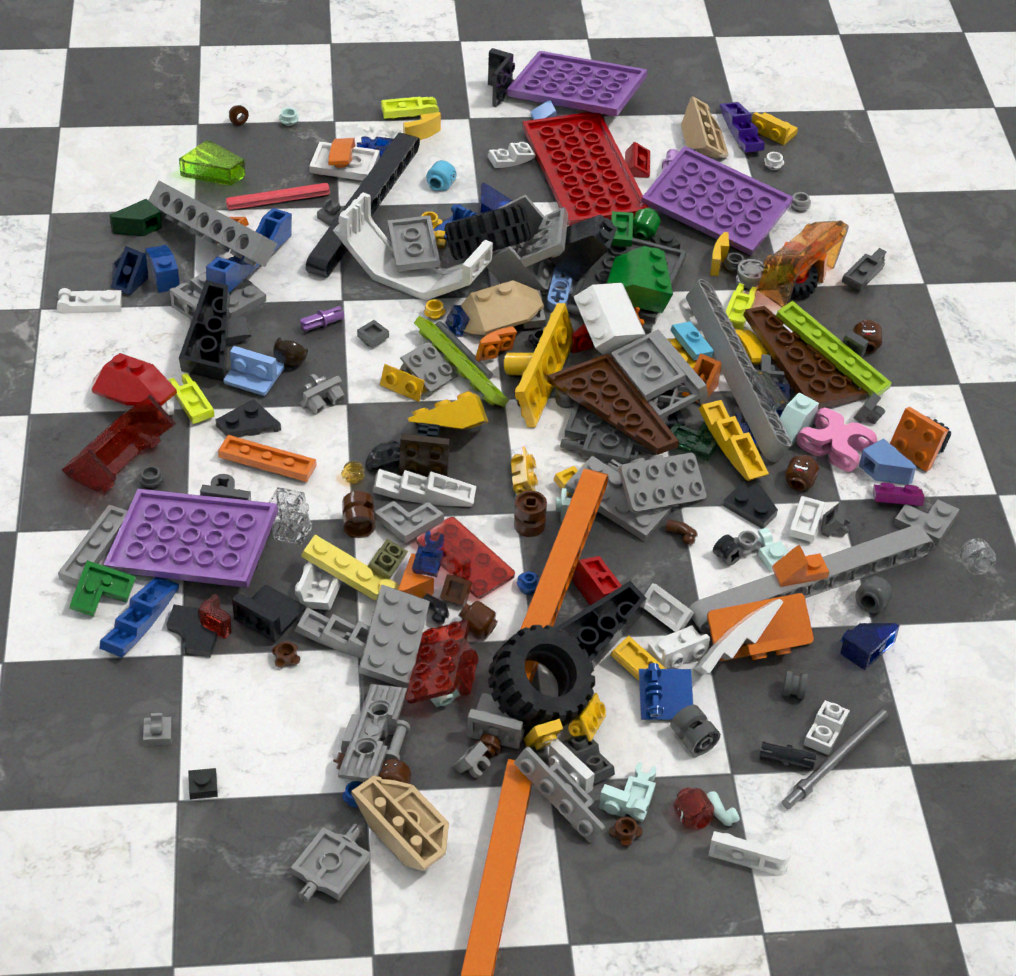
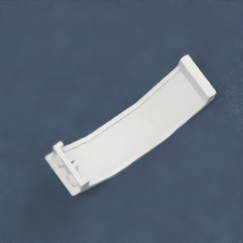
M364 192L357 199H354L345 211L341 212L338 219L339 224L333 229L334 233L372 280L424 301L470 285L492 261L493 243L484 240L464 263L449 268L431 267L397 272L391 242L372 220L371 195Z

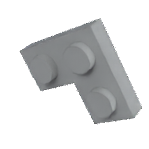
M937 500L927 514L905 504L896 516L894 525L901 529L920 525L933 542L938 545L958 517L960 509Z
M393 501L375 511V519L403 542L407 543L444 521V513L429 502L408 512Z

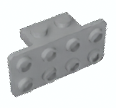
M693 453L669 457L657 455L649 458V460L639 458L619 467L628 505L633 513L706 498V491L698 463Z

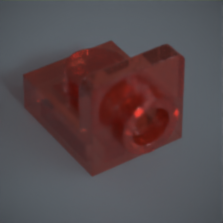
M213 594L199 608L200 622L207 629L217 632V635L226 639L232 633L231 616L226 611L220 609V597L217 594Z

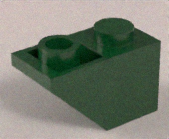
M147 199L109 215L111 232L114 234L146 236L162 228L160 211Z

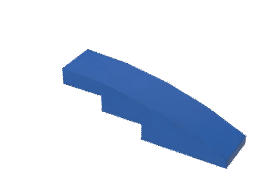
M159 577L151 580L130 598L129 608L115 619L114 628L100 640L99 649L122 658L152 627L179 589V584Z

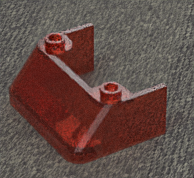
M150 394L118 417L61 470L72 480L95 492L102 490L105 493L115 484L114 481L117 479L115 475L146 447H149L150 450L161 441L159 436L172 428L176 423Z

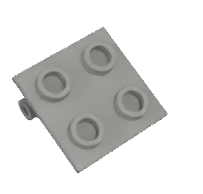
M429 341L400 357L403 362L400 370L425 380L424 387L429 392L458 376L455 370Z

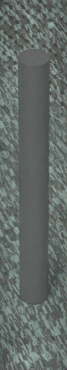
M438 321L435 325L488 379H491L493 373L481 361H477L475 359L476 356L441 321Z

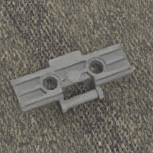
M371 684L360 715H351L342 739L341 753H344L345 756L338 773V778L366 781L372 776H379L385 760H400L399 752L404 737L410 731V724L408 722L398 720L408 692L407 688ZM378 710L386 711V713L383 715L373 714L375 711ZM394 735L388 750L387 746L383 745V741H380V738Z

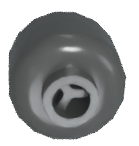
M871 576L865 579L859 586L855 599L859 607L864 611L878 613L889 603L893 591L891 585L885 579Z

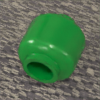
M651 208L639 209L635 212L633 217V234L637 239H651V237L656 235L661 222L657 212Z

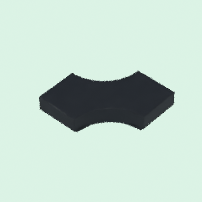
M174 604L167 621V630L182 637L185 642V654L211 658L218 638L217 632L211 631L199 621V608Z

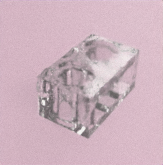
M277 487L268 502L277 503L279 509L272 526L274 540L302 544L312 530V521H310L308 514L309 505L306 503L305 493Z

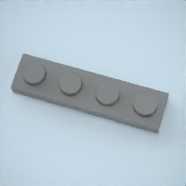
M112 505L107 506L59 570L58 576L60 580L78 585L87 560L97 564L100 563L111 548L127 514V510Z

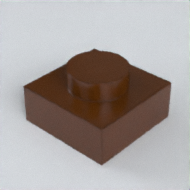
M447 574L440 599L465 606L473 582Z

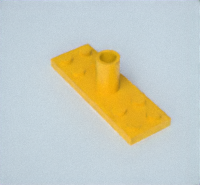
M566 303L556 304L554 311L550 314L547 326L543 329V334L534 353H507L505 355V373L507 375L522 376L519 385L515 389V397L519 401L521 416L525 419L527 427L537 426L554 386L547 382V375L562 370L571 350L572 334L574 331Z

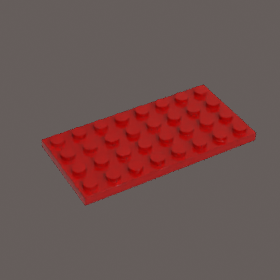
M586 112L522 122L523 131L535 153L559 208L565 207L568 212V226L600 214L605 219L611 220L612 211L633 213L634 217L635 212L639 209L649 208L647 204L641 203L643 194L601 113Z

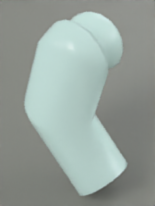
M712 791L706 794L705 800L711 813L725 826H733L732 823L740 820L735 808L731 807L729 810H725L717 792Z

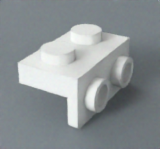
M308 561L304 566L300 581L295 586V595L298 597L299 602L305 605V608L330 610L342 581Z

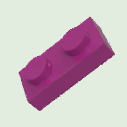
M884 482L880 485L874 484L873 486L875 502L924 505L925 497L923 491L915 485L897 487L892 483Z

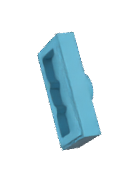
M691 321L672 325L670 331L693 360H697L700 353L712 357L714 350Z

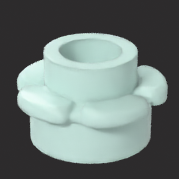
M284 108L279 115V120L286 126L294 125L299 119V115L294 108Z

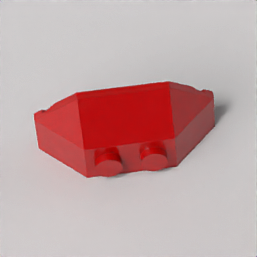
M122 353L115 355L101 368L93 378L91 389L93 394L127 406H145L149 404L162 406L177 393L176 388L154 364Z

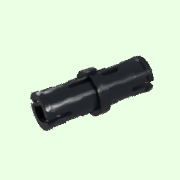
M762 742L761 748L772 751V753L760 751V759L783 762V765L788 767L789 764L814 769L815 763L804 760V758L816 760L817 752L793 749V746L788 744L787 747Z

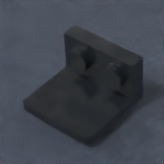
M491 48L488 57V85L493 86L492 106L497 107L501 101H504L507 88L514 81L515 63H513L514 54Z
M264 585L252 598H247L238 593L232 599L234 620L274 642L305 612V605L268 585Z

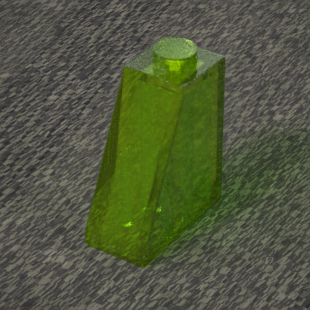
M208 139L179 158L180 175L186 178L232 186L246 176L245 160Z

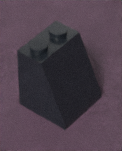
M601 214L567 226L564 251L559 256L554 258L548 257V259L577 282L610 249L617 228L611 220L605 219Z

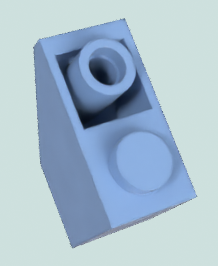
M884 438L862 450L859 467L874 480L904 485L912 484L916 466Z

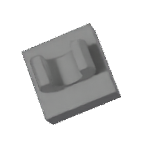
M151 713V718H144V746L172 745L171 717H163L162 713Z
M481 741L467 749L453 767L460 774L468 770L474 778L481 776L483 773L478 769L477 764H480L484 769L491 765L489 759L482 756L488 748Z

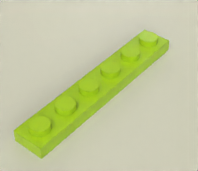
M791 301L777 311L776 316L784 322V325L793 332L798 333L802 340L808 345L811 344L836 365L835 367L844 375H848L856 385L867 391L868 395L871 396L875 392L880 396L890 389L892 382L795 302Z
M418 316L414 324L420 329L418 331L419 334L427 340L430 339L432 346L438 352L445 354L443 358L458 368L456 370L458 374L471 381L469 385L473 389L484 394L482 398L492 406L497 404L505 407L509 399L433 322Z

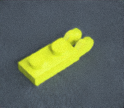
M411 97L381 101L384 119L407 116L415 117L439 112V108L436 105L437 101L433 97Z
M739 283L736 291L732 294L726 313L733 327L743 330L747 322L743 314L745 309L753 307L757 287L752 286L749 294L743 293L744 284Z
M187 373L181 375L182 383L184 384L182 386H179L174 378L168 379L176 388L177 393L174 396L192 424L215 417L214 409L196 382L192 381Z

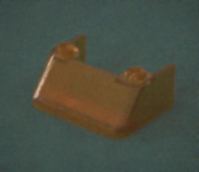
M842 220L808 223L802 232L773 255L767 256L763 263L765 267L757 291L780 307L787 305L797 277L824 254L827 253V266L831 269L835 268L849 225Z

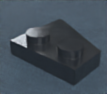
M254 399L215 419L216 427L226 436L231 435L241 438L245 435H260L259 430L272 428L274 432L281 431V423Z
M745 479L724 499L723 504L727 509L761 529L765 528L777 516L778 509L756 479L750 481Z

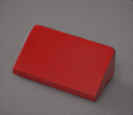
M633 142L625 152V161L633 177L649 178L650 150Z

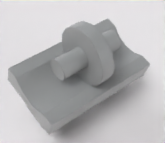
M315 374L309 375L307 379L308 384L304 385L305 392H303V400L300 401V405L303 409L309 407L316 415L326 408V403L323 399L328 397L333 405L342 402L344 393L340 388L341 378L336 376L326 380L324 376L318 378Z

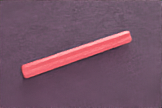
M328 183L228 197L226 198V206L228 210L326 196L330 194Z

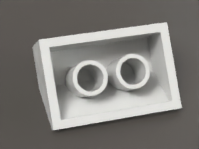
M622 283L591 285L574 296L593 344L602 355L609 354L611 356V352L646 335Z

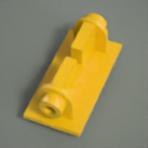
M384 364L380 380L381 386L420 402L422 392L426 393L428 391L424 387L425 380Z
M525 446L522 447L523 454H515L511 459L513 490L518 495L524 491H536L535 486L538 485V479L534 472L536 461L533 454L529 455Z
M594 693L592 699L588 702V706L569 724L568 730L572 736L587 735L588 740L592 741L606 717V708L604 703L600 702L597 693Z

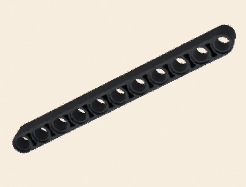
M399 132L342 211H345L353 200L357 199L364 192L371 195L372 217L418 152L420 138ZM341 212L309 254L306 261L307 272L329 277L348 251L333 231L339 224L338 219Z

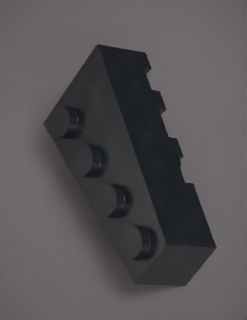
M205 281L179 355L182 372L224 381L226 377L230 305L228 285Z
M629 581L563 622L555 630L560 631L562 629L569 633L568 637L571 639L576 638L580 642L578 644L580 648L587 651L589 655L587 659L589 662H592L595 668L642 616L647 598Z

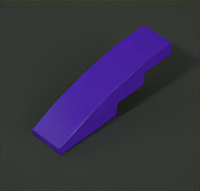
M739 102L720 104L719 108L724 120L743 151L764 150L765 142L758 137V128L751 122V113Z

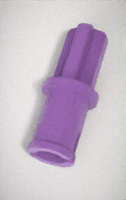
M340 306L326 311L319 310L317 314L302 318L300 320V327L304 331L320 326L325 328L327 324L343 320L344 312L343 310L339 312L342 309Z

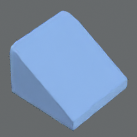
M548 100L532 110L530 114L533 120L556 117V109L551 100Z

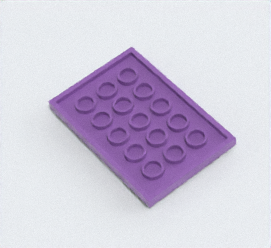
M538 51L507 88V96L531 100L536 103H545L551 100L553 106H564L571 109L585 110L590 113L618 116L646 79L647 69Z
M684 146L642 196L641 203H645L649 207L717 240L724 232H729V245L752 256L792 204L793 197Z
M137 489L103 566L133 575L248 588L278 513L277 503Z

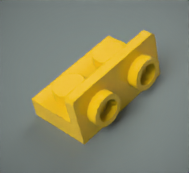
M755 112L752 115V123L758 128V133L773 141L785 145L797 135V127L771 114Z

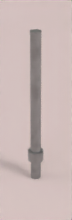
M882 708L878 710L806 779H801L793 787V791L782 801L783 806L791 809L801 798L805 799L811 794L813 787L888 717L887 711Z

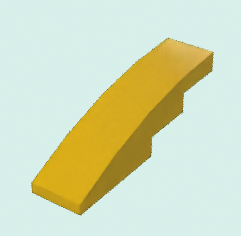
M722 400L701 405L699 411L721 450L747 481L767 476L769 473L750 433H743L735 416L729 417Z

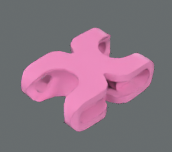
M821 408L816 413L815 426L819 430L804 427L796 436L797 444L801 449L814 456L829 454V462L832 465L848 472L853 471L859 464V454L854 449L862 451L877 442V436L871 429L855 422L845 425L844 417L829 408Z

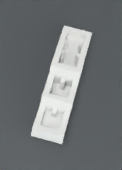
M381 469L376 474L373 493L421 504L429 502L432 505L465 507L473 506L476 486L434 472H430L429 476L425 477L405 470L403 475L400 476Z
M781 599L773 600L744 617L707 651L694 669L702 675L709 674L720 658L724 660L733 659L743 643L746 645L755 644L783 604V601Z

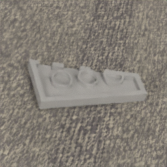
M565 207L545 215L538 228L539 232L532 239L534 242L533 246H528L526 249L528 255L523 256L521 259L524 268L548 257H557L564 251L568 212Z

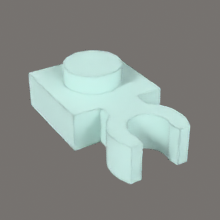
M639 762L636 765L635 777L629 775L624 791L631 793V799H641L648 802L649 804L646 809L648 811L656 785L653 782L656 776V767L653 766L651 772L644 773L641 771L642 763Z
M605 784L600 795L599 809L605 810L611 815L625 817L628 814L633 819L643 822L647 815L646 809L649 803L641 799H631V793Z

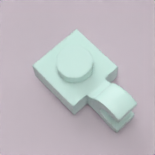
M766 527L758 530L760 535L758 541L762 543L758 555L768 570L773 572L772 565L785 556L788 550L781 541L773 542L772 534Z

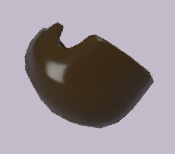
M278 337L273 346V353L278 362L284 363L285 366L295 367L305 361L308 349H304L302 345L295 341L281 340Z

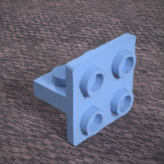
M233 346L230 351L231 370L224 378V384L265 396L284 370V363L277 362L276 358Z

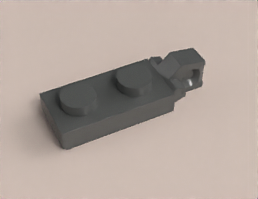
M879 248L872 256L865 253L843 275L842 283L861 291L883 269L887 251Z

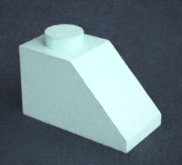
M798 393L786 405L780 417L792 442V446L797 442L796 436L804 427H811L815 423V416L819 405L818 402L801 393Z

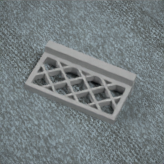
M659 329L651 332L686 375V382L670 389L674 390L672 397L660 394L647 401L658 416L663 419L695 401H698L700 404L708 401L707 385ZM678 391L690 394L685 398L677 397ZM659 401L670 403L668 407L662 410L657 407Z

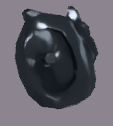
M389 441L374 447L367 457L365 467L371 470L400 463V443Z

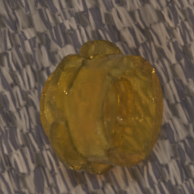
M350 461L344 465L341 476L349 483H357L364 479L365 470L361 463Z

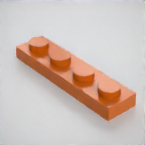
M227 435L218 450L219 458L308 482L317 466L316 459Z

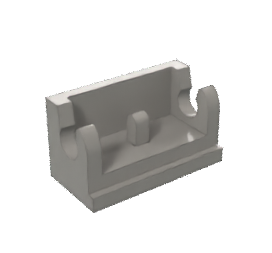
M182 283L176 288L170 289L171 306L192 320L199 298L194 296L190 290L183 292L184 289L189 287V284Z

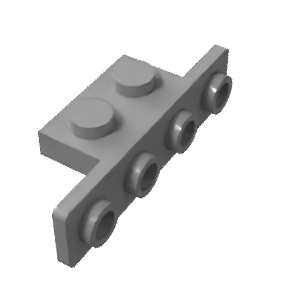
M526 747L514 761V764L589 843H592L605 829L603 823L589 810L595 801L557 762L548 767L530 747Z

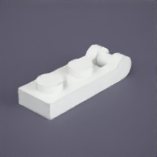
M62 288L58 293L57 310L61 313L121 312V290L71 291L67 288Z
M714 831L708 856L781 876L787 871L791 852L785 846L773 848L756 841H748L728 833Z

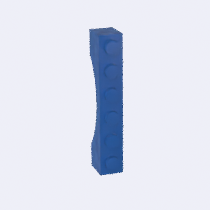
M272 208L262 217L255 232L277 243L274 251L292 236V213ZM236 256L228 259L216 257L206 266V280L228 285L230 293L260 264L257 263L255 267L243 261L245 256L242 259Z

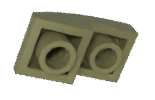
M386 539L370 561L368 567L390 579L404 560L408 551Z

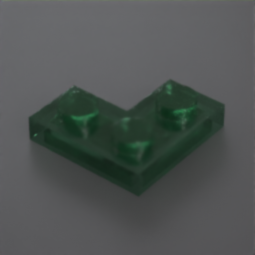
M705 421L698 431L675 423L671 429V432L679 440L677 449L693 453L695 456L707 461L718 446Z

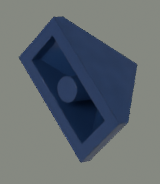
M125 246L124 251L113 262L112 284L110 288L132 295L149 278L145 253Z

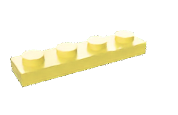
M314 535L301 555L304 559L374 601L377 599L381 585L397 590L399 588V584L387 579L369 568L366 564L317 535Z

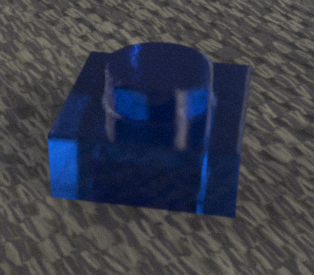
M453 305L445 323L456 337H462L470 318L461 305Z

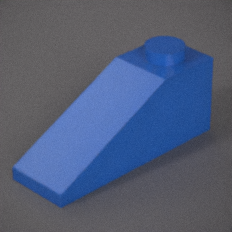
M162 245L145 248L158 293L167 292L171 288L179 286L178 267L169 247Z

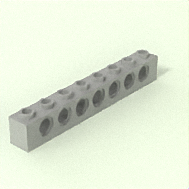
M158 180L148 199L160 211L161 216H165V218L176 224L179 220L178 225L187 230H190L192 227L190 232L201 238L205 234L203 239L214 245L218 241L216 246L227 252L231 249L230 254L239 259L245 256L243 261L254 267L257 263L266 267L277 246V243L160 180Z

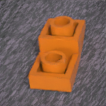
M338 138L333 140L328 159L329 166L335 165L336 168H344L353 160L352 150L356 146L355 138Z
M513 326L506 327L483 337L479 342L475 359L477 361L497 358L499 351L512 350L517 334Z

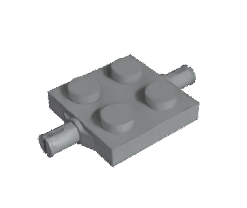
M353 824L346 835L333 833L323 827L292 865L291 874L306 882L304 888L298 893V897L301 900L304 899V902H308L316 890L322 891L337 900L342 897L371 859L370 852L359 847L355 842L363 832L359 825L357 827V824Z

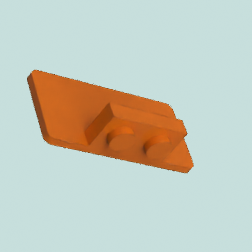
M802 593L709 611L707 619L713 645L731 627L748 614L777 599H781L783 604L757 642L751 645L743 643L733 659L751 656L752 660L767 658L766 652L775 651L776 656L792 653L791 647L812 643L814 637L805 596Z

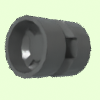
M689 705L680 710L673 717L670 724L672 730L683 740L685 746L694 756L707 753L720 739V732L711 721L707 720L706 715L698 705Z

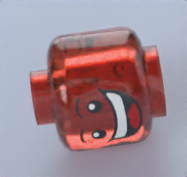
M687 787L677 794L673 807L685 827L699 830L712 822L714 805L705 791L701 788Z

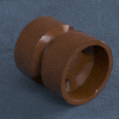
M529 490L521 492L516 497L514 529L520 535L535 537L544 531L547 500L543 494Z
M353 491L345 495L342 499L345 533L355 538L371 535L376 528L373 497L363 491Z

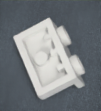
M692 625L649 642L647 650L666 669L677 668L687 661L703 657L708 651L710 637L707 634L700 636Z

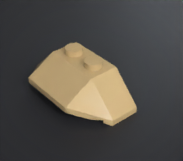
M692 96L681 123L686 146L709 158H727L729 154L722 131L716 119L709 112V106Z
M512 280L470 293L453 314V319L459 333L467 332L487 335L499 329L529 322L539 310L544 308V304L536 289Z
M372 776L353 789L352 796L369 828L405 866L424 871L446 855L449 822L414 785Z

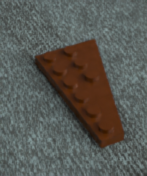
M760 306L745 309L744 318L771 355L778 368L784 372L785 378L796 394L801 393L818 402V409L866 399L867 391L863 388L859 390L852 384L853 380L848 375L842 376L835 370L836 365L811 344L805 345L800 340L801 336L795 331L791 333L783 326L784 322L767 307Z
M609 354L547 375V382L656 455L678 447L679 440Z

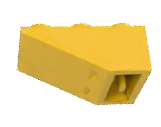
M470 391L457 395L458 400L453 402L448 401V399L434 404V409L421 408L412 412L413 416L408 418L409 422L417 424H437L440 427L469 430L489 422L480 396L472 392L470 393Z

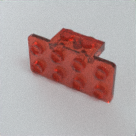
M455 517L447 518L416 538L417 545L450 575L472 581L470 593L478 599L485 597L515 577V571Z
M467 620L455 621L437 628H429L422 633L416 663L413 666L406 694V700L409 704L448 695L456 689L460 696L471 693L472 683L475 681L476 664H478L479 659L476 650L472 649L467 641L470 627Z

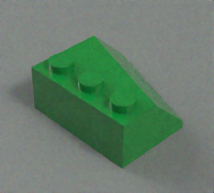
M643 246L615 257L606 284L622 283L633 307L663 313L673 296L664 251L658 248Z

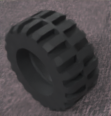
M521 203L446 223L444 228L451 256L455 260L469 258L484 240L492 242V251L526 242L532 236L525 207Z
M532 625L530 628L525 627L519 630L495 653L493 662L488 670L491 675L488 678L489 688L494 690L491 696L494 702L498 701L500 705L498 709L502 714L506 713L511 718L523 721V729L528 731L534 726L560 719L562 726H565L588 706V702L594 694L592 688L595 686V676L591 675L594 667L592 662H589L587 659L589 657L587 651L580 648L578 645L580 642L576 638L571 639L568 637L569 633L562 629L556 631V627L546 625L544 628H542V625ZM525 661L539 662L553 673L558 684V697L544 695L531 685L526 676Z

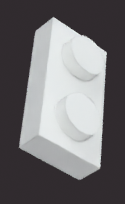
M801 496L789 536L813 542L825 502Z
M652 583L644 595L647 598L644 609L675 632L684 629L694 614L692 610L657 584Z
M558 739L551 743L548 758L550 765L552 766L557 762L587 794L592 791L594 773Z

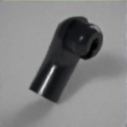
M427 593L423 599L430 601L428 608L435 611L431 619L443 625L445 619L449 618L448 607L446 603Z

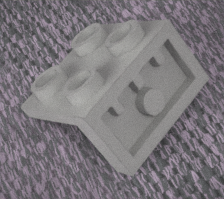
M482 693L476 710L471 709L469 712L467 737L480 739L481 735L490 734L500 739L501 745L519 750L526 729H523V721L511 718L506 713L502 714L498 709L500 706L498 701L494 702L491 694Z

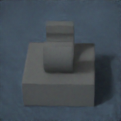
M329 198L323 202V208L317 211V218L331 226L343 208L339 203L335 204Z
M874 392L853 418L861 423L867 417L870 423L876 424L879 418L886 412L883 407L876 405L881 397Z
M838 503L823 514L821 533L829 537L834 532L840 536H844L849 532V529L845 526L851 520L845 516V506Z

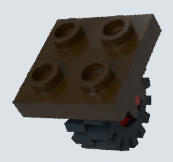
M420 423L417 435L401 434L400 476L406 470L428 477L430 472L448 477L450 439L440 438L439 425Z

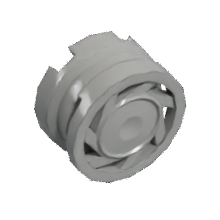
M747 259L739 263L736 275L737 286L739 283L744 284V288L748 289V292H750L752 286L757 287V291L761 287H765L768 268L763 262L756 259Z

